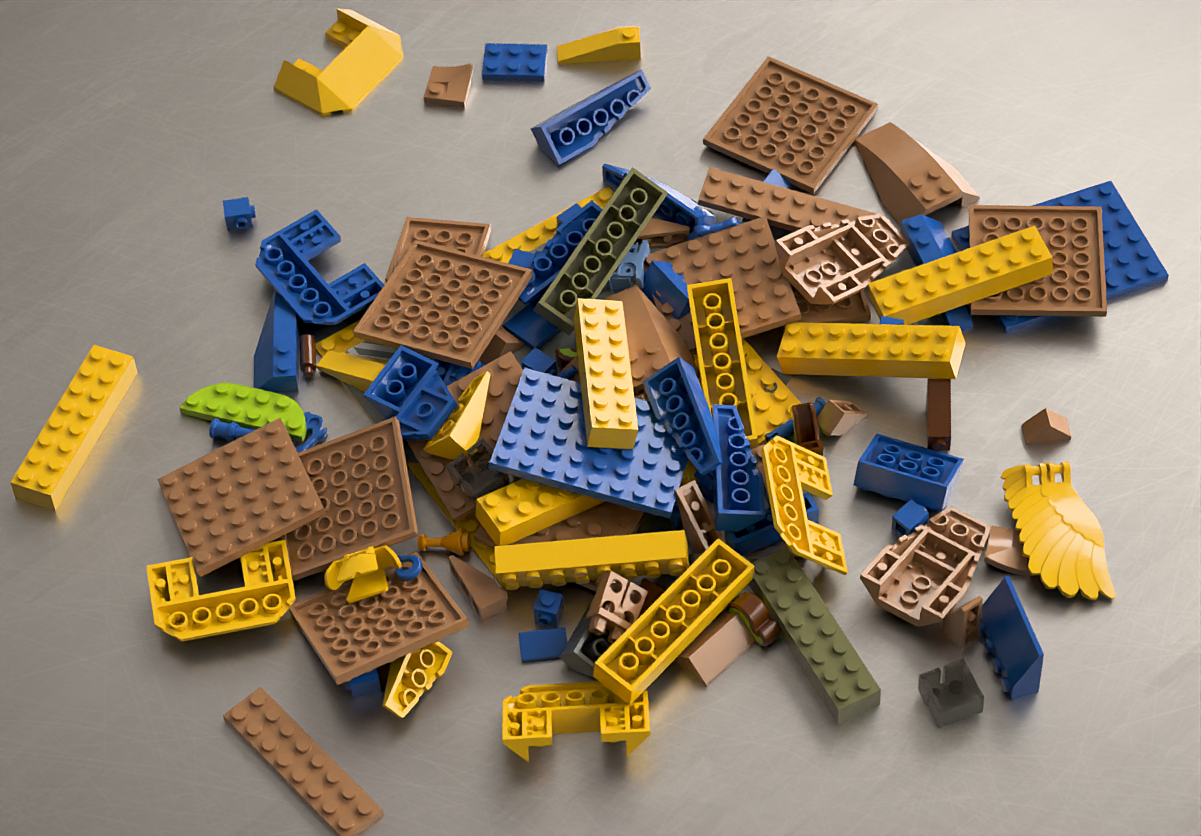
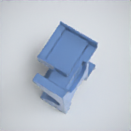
M643 240L640 245L636 242V244L631 246L618 265L617 272H614L608 280L612 293L633 287V282H637L639 289L644 288V259H647L650 254L647 240Z

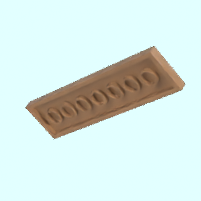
M711 167L708 169L697 204L750 220L766 216L768 225L793 232L806 226L814 225L816 228L821 227L823 223L830 222L833 225L839 224L841 220L848 219L851 222L856 221L858 217L877 214Z
M262 687L258 688L223 715L224 720L337 836H357L384 815L383 810Z

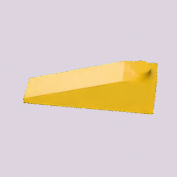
M639 25L616 27L558 45V64L641 59Z
M328 350L317 363L316 368L366 392L389 360Z
M488 371L473 378L459 397L458 401L460 403L447 418L448 421L436 432L432 439L428 440L423 449L426 453L457 461L463 457H469L475 451L476 447L474 445L480 434L490 379Z
M438 641L391 662L383 707L399 719L404 718L419 701V697L430 689L437 677H440L445 672L453 652Z

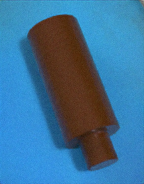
M303 335L299 339L300 370L304 372L305 377H311L313 371L316 370V341L312 335Z

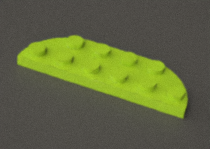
M221 382L204 387L189 395L179 408L181 414L210 421L219 419L220 422L229 424L235 422L240 427L254 430L281 418L291 440L303 442L306 436L307 424L305 416L297 402L279 393L240 384Z

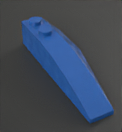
M640 70L532 127L531 131L539 148L557 165H560L594 146L598 139L607 133L611 126L617 120H620L651 87L643 71Z
M604 164L602 166L603 180L617 189L630 170ZM649 178L668 192L653 215L664 221L689 226V234L694 231V226L716 224V216L711 211L697 205L698 203L695 200L689 199L673 188Z
M591 200L557 228L553 238L547 241L543 251L533 259V263L529 267V269H532L533 277L518 298L525 305L544 295L602 211V208Z
M922 214L901 220L900 233L910 242L906 249L916 267L957 253L941 222ZM969 304L941 313L947 326H960L961 331L973 328Z
M274 290L254 354L253 388L274 393L299 392V316L280 294Z
M677 357L642 382L655 416L662 422L668 433L673 436L679 447L684 450L700 474L704 476L722 464L718 437L694 368L680 357Z
M713 404L712 419L722 459V464L712 470L715 531L739 532L764 519L766 516L763 476L757 468L755 455H752L750 442L745 436L744 426L736 405Z

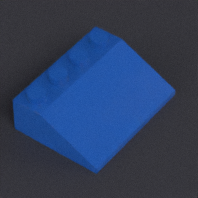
M876 433L858 461L853 485L860 487L864 491H874L888 498L894 497L904 500L906 503L913 500L915 503L921 504L931 511L942 512L948 502L964 459Z
M1006 576L982 605L979 633H983L985 649L988 653L991 652L993 656L994 670L999 672L1002 677L1001 685L1004 692H1008L1011 700L1039 693L1044 653L1010 577Z

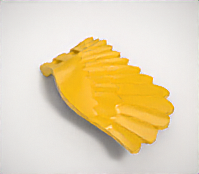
M1069 461L1056 465L1053 462L1040 463L1038 466H1031L1030 464L1019 465L1004 470L1000 477L1002 480L1005 479L1002 487L1006 491L1004 501L1008 502V510L1013 511L1012 520H1018L1015 528L1017 531H1021L1019 542L1024 544L1023 556L1029 558L1027 568L1031 576L1040 575L1041 581L1047 589H1055L1057 587L1061 594L1067 598L1074 597L1077 591L1080 590L1082 597L1089 600H1097L1098 591L1106 598L1114 599L1116 594L1107 570L1101 527L1097 518L1080 499L1071 485V466ZM1061 473L1062 482L1055 483V474ZM1032 476H1039V485H1032Z

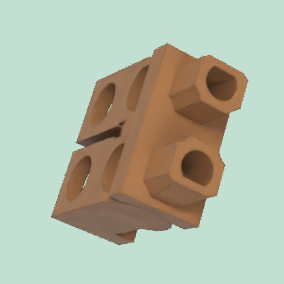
M608 571L598 576L596 582L598 589L586 618L591 620L589 625L590 632L601 635L604 634L606 628L610 630L607 640L614 644L638 619L648 591L632 582H628L627 579L613 571Z

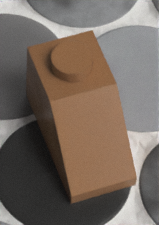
M828 400L817 417V424L821 427L820 430L827 436H842L862 421L867 414L852 401Z

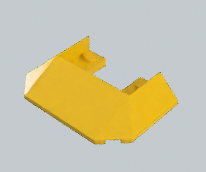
M336 8L338 20L325 32V36L345 49L323 71L300 58L293 64L284 60L273 88L322 116L331 115V112L343 110V113L352 112L403 60L401 41L398 34L352 10Z
M779 436L774 437L761 448V455L775 529L791 553L846 575L848 572L841 535L807 520L802 493L803 489L825 500L833 496L826 458Z
M286 540L267 543L241 556L245 587L199 595L195 566L192 561L193 557L146 566L155 627L181 642L276 624L296 600Z
M600 681L526 685L520 689V694L517 696H508L503 699V744L527 762H529V746L543 747L545 745H552V734L601 732V742L615 743L626 741L627 757L650 736L648 692L646 690L631 705L627 704Z

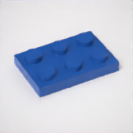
M485 43L482 80L545 81L547 44Z

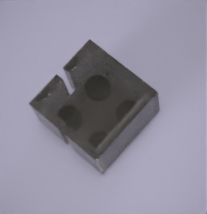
M483 438L466 450L472 464L471 467H469L466 456L463 453L446 465L451 479L463 493L465 492L466 496L475 506L478 498L515 482L513 475L488 469L494 449Z
M964 658L944 665L943 683L941 684L940 668L919 674L918 691L926 706H930L929 711L938 728L983 712L984 695Z

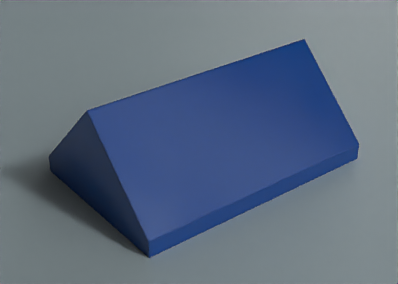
M651 261L644 274V288L640 290L655 306L653 295L662 305L668 302L674 309L672 316L679 320L691 312L687 284L683 281L686 278L683 275L677 274L672 269L673 265L670 262ZM656 291H658L662 297H658Z
M401 345L363 394L364 398L385 419L392 418V416L396 417L430 372L439 367V363Z

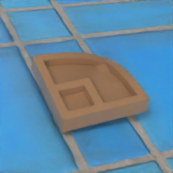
M473 64L454 67L433 66L424 94V103L465 108L471 85Z
M992 526L984 561L1014 574L1026 577L1031 576L1027 568L1029 558L1023 556L1024 544L1019 542L1021 531Z

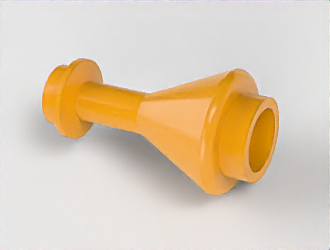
M462 528L442 538H427L426 534L423 533L422 536H418L417 546L423 552H426L427 547H443L463 556L465 551H470L471 537L470 533H465Z

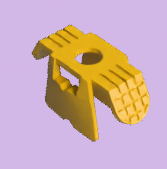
M387 545L377 548L371 546L352 554L348 553L344 555L343 559L333 561L325 573V584L328 589L337 590L344 581L353 579L347 597L348 603H352L388 591L384 568L393 565L399 570L402 568V564L394 551Z

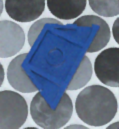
M435 369L430 372L396 416L400 423L402 441L432 439L458 405Z

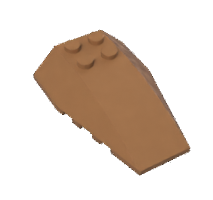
M891 122L856 138L854 141L863 162L867 166L868 174L872 177L876 192L880 195L883 207L900 227L901 220L921 214L926 216L954 201L963 208L980 200V196L956 168Z
M882 214L858 217L856 221L851 222L848 219L841 220L839 224L833 225L830 222L823 223L821 227L816 228L814 225L806 226L775 241L781 273L810 304L833 305L864 290L868 283H871L910 245V242Z
M637 285L601 299L622 301L634 393L645 388L643 380L677 357H680L694 368L697 378L701 377L686 341Z
M950 506L929 519V523L926 525H920L910 535H904L899 538L896 544L886 546L860 574V579L877 606L917 627L942 622L966 594L989 536L991 526Z

